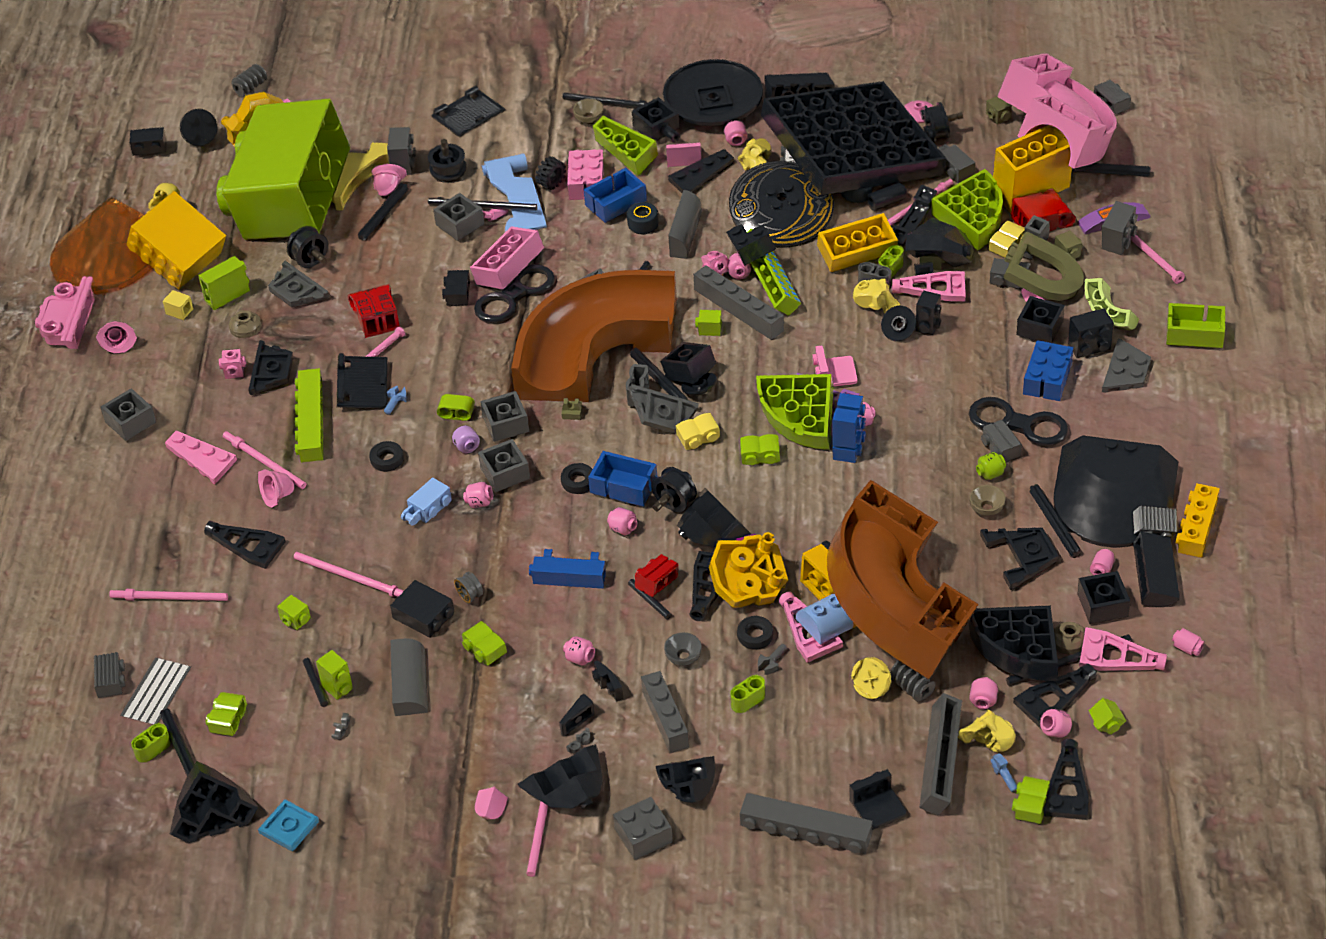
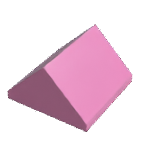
M700 143L666 145L668 167L689 166L701 160Z

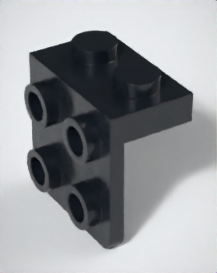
M888 769L875 772L871 776L862 780H856L849 785L850 802L862 819L872 821V830L906 816V809L891 788L892 775Z

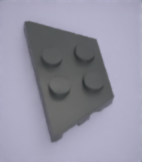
M287 261L282 263L283 268L281 271H277L275 278L268 285L271 293L291 307L330 297L329 291Z
M1118 338L1102 386V392H1108V389L1119 388V391L1129 388H1143L1151 363V356Z
M632 384L629 387V392L641 423L677 434L676 425L688 420L699 406V403Z

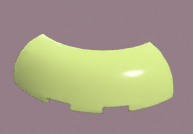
M1102 278L1085 279V296L1092 311L1105 308L1114 322L1113 327L1125 330L1136 328L1139 318L1131 310L1113 306L1110 296L1111 287Z

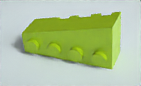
M602 116L593 125L595 140L637 176L659 155L655 140L605 116Z

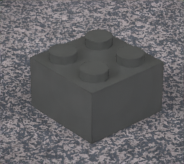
M410 127L390 128L387 145L389 164L398 165L406 170L407 175H412V168H415L414 157H416V147H413L414 134H411Z
M461 193L433 209L436 226L457 241L484 225L482 208Z
M1115 201L1102 225L1103 250L1122 255L1124 250L1129 248L1131 236H1135L1138 229L1136 226L1138 215L1136 214L1135 206Z
M132 388L101 406L105 423L125 441L156 423L152 406Z
M516 391L480 401L482 417L493 442L529 432L527 414Z
M513 439L478 452L480 469L495 492L530 479L528 462Z
M652 797L613 814L615 831L634 860L673 842L672 828Z

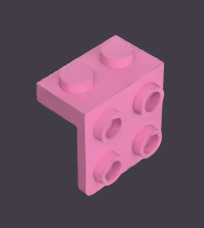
M815 346V354H812L813 365H816L815 374H831L834 387L857 383L852 356L825 358L823 346Z

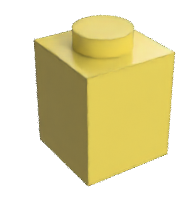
M172 290L163 300L165 313L175 318L184 320L193 310L189 295Z

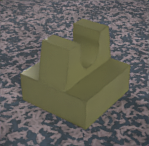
M564 398L562 419L581 420L582 401L579 399L568 401V398Z

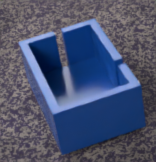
M627 168L613 174L614 190L611 176L583 189L585 206L593 213L596 212V215L605 223L627 212L631 205L647 201L646 185Z
M1037 340L1024 377L1023 394L1040 397L1041 382H1044L1043 398L1060 401L1072 365L1073 347Z
M840 393L837 408L832 420L833 460L855 463L857 456H861V442H864L866 437V431H863L866 424V418H863L866 411V404H863V396Z
M602 451L588 477L590 493L604 497L608 494L612 499L644 507L650 492H652L651 483L657 478V464Z

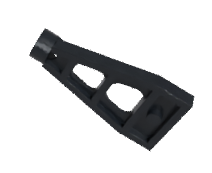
M209 521L204 529L205 535L212 537V539L248 563L264 569L267 568L286 542L284 536L269 531L221 525L214 521ZM230 534L241 535L236 543L226 540ZM247 539L260 540L253 551H248L243 547Z
M704 551L698 552L693 571V596L689 615L696 621H703L705 619L707 610L719 596L715 592L713 582L702 579L703 572L710 573L709 565L714 554ZM700 588L712 590L710 596L699 595Z
M1086 663L1073 672L1059 676L1058 681H1046L1029 687L1014 697L1013 703L1041 729L1040 721L1043 713L1050 709L1064 711L1089 684V681L1096 677V671L1090 664ZM1070 682L1075 688L1066 694L1058 686ZM1052 691L1060 699L1054 706L1050 707L1039 696Z
M1065 739L1061 742V753L1050 779V787L1044 802V816L1087 820L1089 796L1078 756V742L1073 739ZM1062 767H1074L1075 776L1061 775ZM1060 784H1070L1075 786L1077 795H1058L1057 790Z

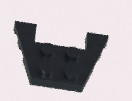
M1043 527L1017 528V531H1006L1005 528L998 529V531L980 530V536L986 547L1006 542L1020 567L1003 572V578L1010 590L1058 561L1059 555Z

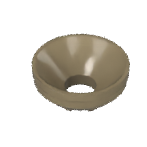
M595 99L580 100L573 107L575 118L584 124L595 123L602 117L604 110L602 103Z
M239 311L229 321L230 333L238 338L252 337L262 327L260 317L250 311ZM248 316L246 320H239V318Z
M981 485L971 491L970 505L979 514L985 516L994 515L1003 509L1005 494L996 486ZM984 504H990L992 508L986 510L983 509L981 506Z
M1063 622L1054 627L1056 650L1068 655L1080 652L1082 650L1085 629L1074 622ZM1072 628L1076 632L1074 634H1066L1064 630Z

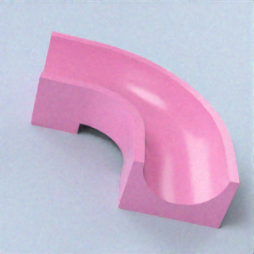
M1047 53L1012 60L998 98L1026 113L1018 137H1023L1047 125H1052L1058 128L1068 140L1071 152L1068 166L1075 169L1101 160L1117 125L1116 117L1110 107L1091 90L1070 78L1073 70L1072 67Z

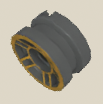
M469 571L464 573L463 577H458L454 580L458 594L467 603H471L475 597L478 598L483 595V588L479 580L473 573L469 574Z

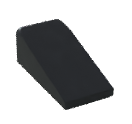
M583 693L560 720L561 736L564 737L595 715L593 701L586 694Z

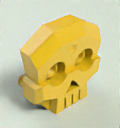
M266 92L246 95L236 114H233L231 118L229 116L223 117L221 124L227 129V139L235 147L236 137L239 132L247 130L254 110L258 105L284 103L281 98Z
M766 532L762 536L760 534L745 536L743 540H718L709 570L715 592L733 608L744 607L752 603L758 606L773 603L779 591L786 586L788 577L779 546L773 543L775 538H773L774 535L772 533Z

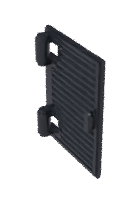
M473 86L466 90L464 96L449 105L442 104L435 108L431 117L460 137L506 109L480 91L478 86ZM475 94V95H477L478 97L475 98V99H472V98H471V95ZM445 112L447 115L442 117L440 113Z
M340 353L338 355L337 407L385 409L387 406V357L345 356L343 353ZM345 363H350V367H345ZM344 396H350V401H344Z

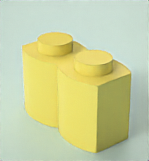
M1006 221L990 239L989 250L1006 257L1012 243H1020L1025 233V228L1011 221Z
M711 413L701 414L694 419L685 420L676 425L677 436L686 450L696 449L703 443L714 442L720 438V428Z

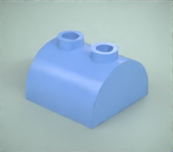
M831 594L799 610L796 614V620L819 644L853 628V621L846 614L835 594Z

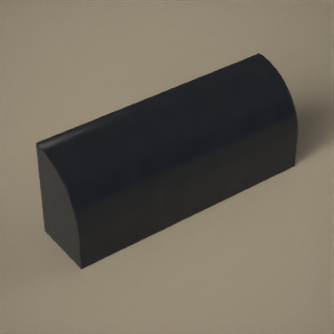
M1141 531L1133 543L1141 604L1151 607L1170 606L1180 599L1171 537Z

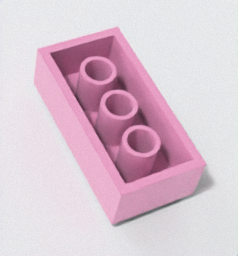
M511 226L470 267L476 284L499 289L506 288L544 249L538 230Z

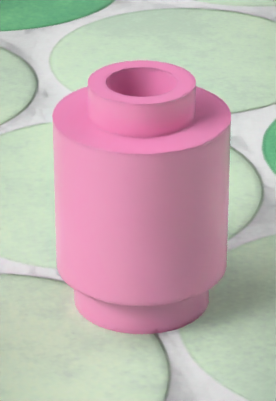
M1102 549L1096 553L1090 566V571L1093 575L1109 573L1115 562L1113 552L1108 549Z
M1184 628L1181 631L1177 630L1172 638L1174 647L1189 655L1194 654L1198 656L1205 644V641L1201 640L1200 636Z

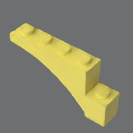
M371 143L367 153H348L336 192L332 198L336 210L344 209L347 200L356 188L372 176V169L379 165L389 164L388 143Z

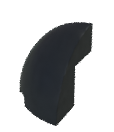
M714 756L655 766L663 787L671 790L676 795V799L684 802L702 800L707 796L714 782Z

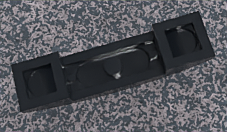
M924 185L920 186L913 197V204L900 224L895 225L893 228L898 239V245H905L906 235L922 225L932 207V198L937 195V190Z

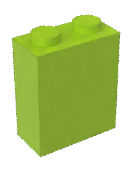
M233 256L198 275L204 300L213 310L250 291L248 284L250 280L245 271L247 267L242 260L240 261Z

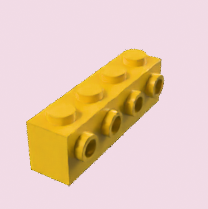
M1196 483L1194 491L1190 490L1188 502L1191 503L1190 505L1186 504L1184 511L1186 519L1182 518L1180 525L1182 533L1178 532L1176 544H1179L1178 553L1202 558L1218 503L1220 488Z

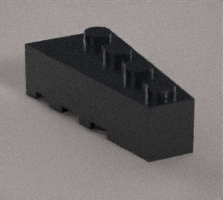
M828 72L765 75V98L835 88V84Z

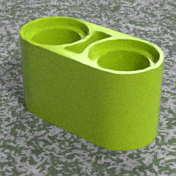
M892 245L878 260V265L891 269V278L903 266V248L899 245Z
M442 395L437 408V415L443 419L467 421L471 418L475 401L469 396Z
M752 675L731 689L732 710L737 713H744L765 698V680L763 677Z
M161 723L152 725L136 736L131 742L135 758L142 763L152 760L171 744L167 727Z

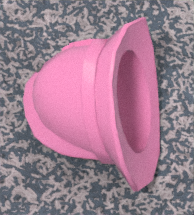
M393 164L376 166L372 169L374 188L380 196L389 195L399 185L401 180L406 177V170Z
M113 321L100 328L96 339L105 350L112 353H123L133 347L137 337L133 328L128 324Z
M266 469L258 472L260 492L267 506L273 508L278 505V501L282 497L288 496L294 491V483L287 474Z

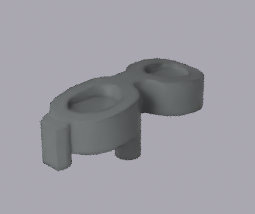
M343 713L341 723H333V726L337 727L331 736L333 739L339 740L344 736L350 723V715L348 713Z
M586 727L581 734H576V741L566 746L569 753H577L581 750V745L590 743L589 728Z

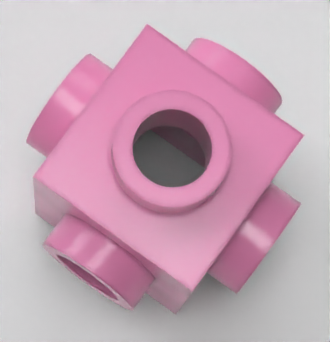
M711 251L701 257L702 267L706 265L722 276L728 272L729 260L725 254Z
M241 350L222 351V358H219V368L223 369L225 379L244 377L246 358L242 356Z

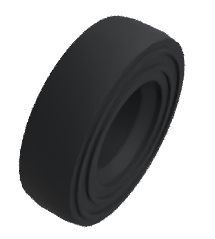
M384 441L372 447L369 458L371 465L376 470L387 472L397 469L403 463L404 454L399 444L392 441ZM384 453H392L394 455L388 460L379 458Z
M584 463L568 465L561 472L562 487L572 494H582L589 491L588 477L593 469ZM574 475L585 476V479L581 482L571 481V477Z
M749 616L743 619L737 628V637L741 645L753 650L768 646L774 635L771 622L762 616ZM752 628H759L763 631V634L759 637H751L747 632Z

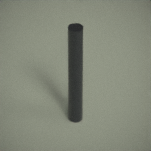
M634 579L629 580L628 585L666 620L672 616L654 597L647 595L645 591L638 590L635 587Z
M305 658L302 662L321 707H325L328 705V700L310 658Z

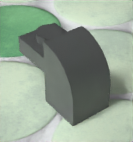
M1034 215L1025 226V232H1030L1047 241L1050 233L1049 221ZM1026 251L1023 255L1024 257L1031 260L1034 257V255Z

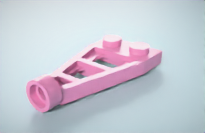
M944 271L892 279V294L907 293L921 296L923 290L941 294V300L965 301V271ZM944 281L946 282L947 289L945 291L934 290L931 288V283ZM925 282L927 288H916L912 284Z
M786 592L780 596L779 603L785 611L796 647L807 663L843 647V642L839 636L822 644H819L813 637L805 639L802 630L805 628L795 621L793 615H796L799 610L807 606L795 597L792 592Z
M1086 627L1079 667L1088 663L1094 670L1098 671L1164 670L1167 654L1153 652L1107 631ZM1110 644L1119 648L1121 657L1117 660L1104 659L1102 656L1104 645ZM1126 652L1139 653L1142 656L1141 662H1127L1125 660Z

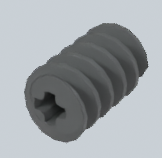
M253 64L237 75V77H234L231 83L235 93L243 97L249 93V90L252 91L254 87L264 83V80H267L268 77L263 67Z
M897 660L891 668V680L896 682L915 701H923L933 693L935 682H930V679H927L901 661Z

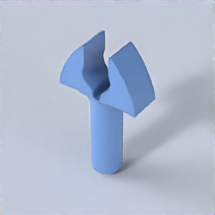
M398 385L387 391V396L391 400L384 409L386 414H391L398 401H407L405 387L401 393H398Z
M1000 753L992 756L990 761L996 775L1001 774L1011 792L1017 791V784L1006 768L1007 760Z

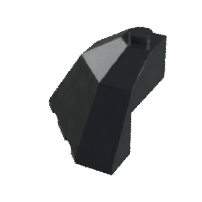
M930 218L926 223L917 227L915 231L906 235L905 251L915 258L934 253L953 267L972 263L973 245L966 234L955 226L935 218Z
M706 488L700 492L683 513L677 524L680 529L678 533L685 540L689 538L692 542L716 547L718 540H736L737 538L751 535Z
M596 744L584 747L571 757L557 761L544 771L531 774L518 783L519 788L553 808H576L581 806L583 809L593 803L592 799L599 795L603 783Z
M196 761L177 799L170 835L191 843L207 835L214 836L226 832V829L246 826L258 809V805L235 782L216 769Z

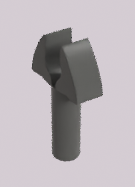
M781 644L769 657L760 654L758 658V671L768 664L770 665L764 669L765 675L778 671L779 664L775 662L787 650V646Z

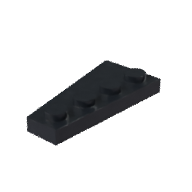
M722 149L668 175V181L681 193H683V190L690 192L698 191L702 188V184L706 181L710 182L715 174H720L732 165L734 157L725 149Z

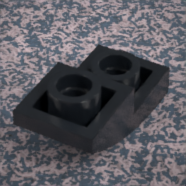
M598 660L594 661L592 676L595 683L599 682L601 689L607 688L609 695L613 694L616 702L624 700L622 685L615 674Z

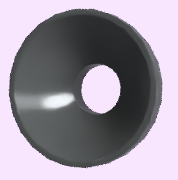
M676 633L666 640L664 644L665 655L674 664L689 665L700 657L701 642L691 633ZM685 652L688 653L689 656L685 659H681L678 657V654Z

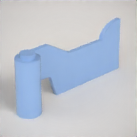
M525 154L485 161L484 165H482L483 175H487L490 183L507 196L508 202L538 205L537 211L511 209L513 217L507 221L505 232L511 226L531 230L547 227L533 179L514 177L513 173L528 170Z

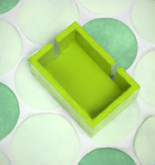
M1169 303L1166 344L1223 348L1225 306L1208 305L1206 321H1203L1204 305Z

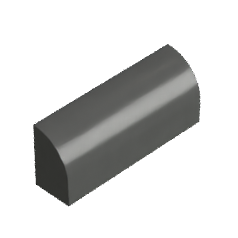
M683 190L668 235L669 254L673 258L687 259L702 214L700 199L694 193Z
M414 639L390 640L392 704L395 716L428 713L425 647Z

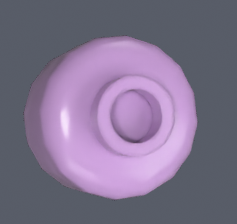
M461 426L452 435L454 445L462 453L467 454L475 451L480 443L479 436L470 426Z

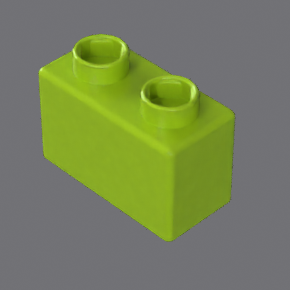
M318 99L258 105L254 110L247 130L241 131L237 135L235 141L236 157L229 174L221 176L218 180L216 195L221 212L226 216H233L243 239L290 237L292 232L304 226H312L320 233L350 151V144L332 100Z

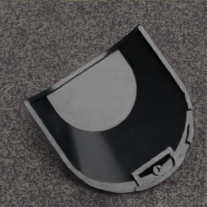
M1082 435L1062 446L1054 488V509L1070 533L1074 531L1081 535V540L1103 547H1130L1139 535L1134 534V510L1139 506L1172 508L1179 461L1161 445Z

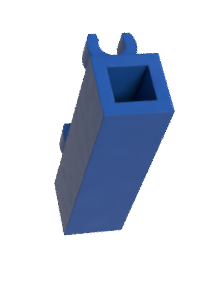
M544 549L543 557L534 556L533 564L529 565V576H532L533 584L604 588L606 567L605 561L599 559V552H591L590 560L555 558L552 556L553 549Z

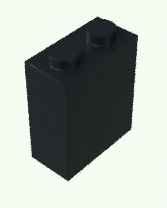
M414 580L390 605L393 619L429 638L435 632H438L441 626L455 612L451 598L417 580Z

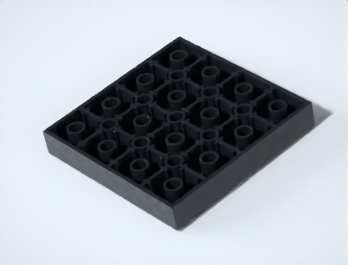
M884 81L765 98L763 101L762 118L820 195L943 175L947 158Z

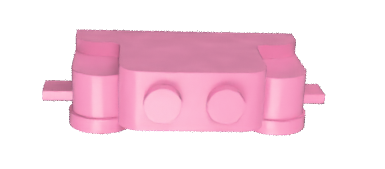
M82 277L80 286H73L68 282L60 283L54 288L55 296L45 298L43 305L40 306V313L35 320V326L39 328L41 336L45 338L47 344L66 345L69 349H78L94 303L91 289L93 277Z

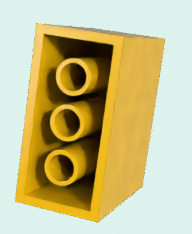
M1047 125L996 148L993 178L997 181V185L1002 191L1003 205L1010 214L1014 198L1039 192L1043 194L1050 188L1058 193L1070 187L1072 167L1068 166L1071 156L1070 146L1067 138L1058 128Z
M173 191L130 227L126 245L132 252L139 255L143 262L153 267L157 274L162 275L171 286H175L179 290L221 254L226 235L178 193Z

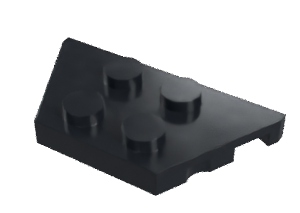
M259 340L248 389L249 394L254 395L288 383L294 358L293 352L281 349L276 345L270 347L265 345V341Z

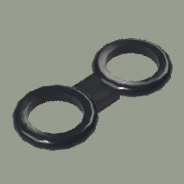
M533 264L526 266L513 279V283L504 288L502 292H492L481 296L474 306L475 315L486 323L494 324L510 319L515 314L516 302L526 295L543 294L554 285V273L543 265ZM534 272L542 273L547 277V281L539 287H527L520 282L525 275ZM493 300H502L509 305L508 309L499 315H488L482 311V307L487 302Z
M984 397L975 401L970 406L968 413L970 421L976 427L983 430V427L991 424V422L981 420L977 416V411L988 405L1000 407L1006 414L1002 420L1011 431L1024 434L1030 442L1040 446H1052L1062 442L1066 438L1069 429L1066 421L1058 414L1043 411L1028 416L1013 411L1012 406L1008 402L998 397ZM1049 420L1059 426L1060 432L1053 437H1040L1032 432L1031 426L1037 421Z

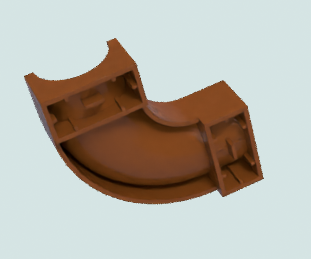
M621 270L596 274L570 283L544 299L525 320L516 342L511 370L514 391L517 392L519 399L564 402V398H568V401L579 399L582 402L589 403L593 381L592 368L596 359L606 350L623 344H633V348H638L641 352L670 353L677 308L675 271Z
M870 480L854 499L830 543L827 554L829 581L837 600L846 614L870 640L894 658L927 679H930L952 643L956 642L976 610L978 603L944 582L937 590L925 580L917 567L916 560L924 549L938 521Z

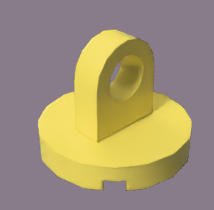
M867 657L858 661L853 667L851 673L854 682L853 686L861 696L867 699L878 698L885 695L889 690L891 674L882 660L875 657Z

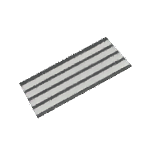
M155 657L120 716L157 724L161 718L160 711L168 707L191 666Z

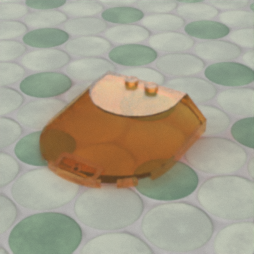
M110 197L67 232L55 245L50 257V268L55 280L59 284L68 282L73 286H80L82 277H93L91 289L94 295L109 293L108 289L118 287L120 290L139 280L152 270L153 267L143 262L141 257L132 252L126 244L130 227L142 218L144 214Z

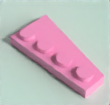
M175 431L165 442L167 449L180 459L186 460L192 468L198 469L199 473L204 477L207 476L214 485L237 461L235 454L179 431Z

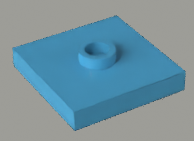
M284 799L260 826L258 831L259 834L293 852L316 826L319 819L317 816Z

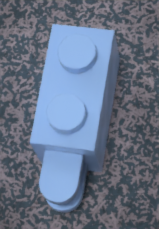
M431 478L407 499L408 508L402 512L401 519L409 521V524L412 526L420 520L427 523L452 501L450 487L435 478Z

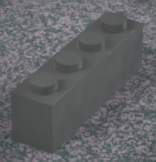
M661 671L641 676L642 693L669 753L689 748L687 728Z

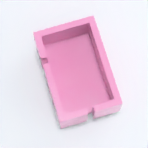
M603 149L569 151V200H584L583 184H587V187L604 179Z

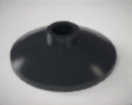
M899 305L890 308L885 312L881 320L883 334L892 341H903L909 338L916 328V316L906 306ZM903 322V326L899 328L898 325Z
M706 373L696 383L683 382L681 389L685 394H705L717 383V376L713 373Z

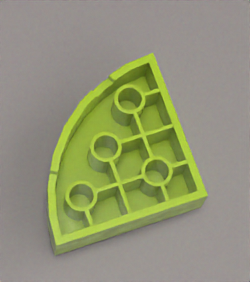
M983 169L932 198L931 214L938 220L960 229L966 234L973 247L980 250L990 242L992 236L1000 228L1003 208L1002 191L998 187L993 175L986 169Z
M831 374L756 376L757 391L763 413L777 432L788 440L815 449H830L834 389Z

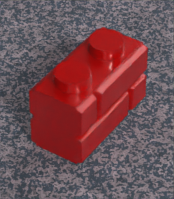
M662 554L655 559H650L644 568H639L634 576L635 587L642 592L645 591L651 597L655 596L678 577V563L672 559L669 560L668 557Z

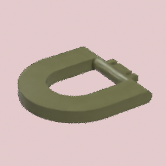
M1030 232L1024 233L1019 244L1012 243L1004 261L1010 263L1004 274L1006 280L1049 300L1061 301L1074 297L1084 281L1080 265L1069 253ZM1025 251L1054 265L1060 271L1062 279L1057 281L1049 280L1020 266L1019 264Z

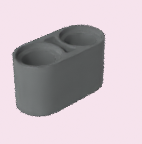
M863 262L858 266V282L886 279V283L890 288L891 269L886 266Z

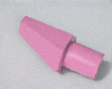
M508 209L483 211V217L491 222L506 215Z

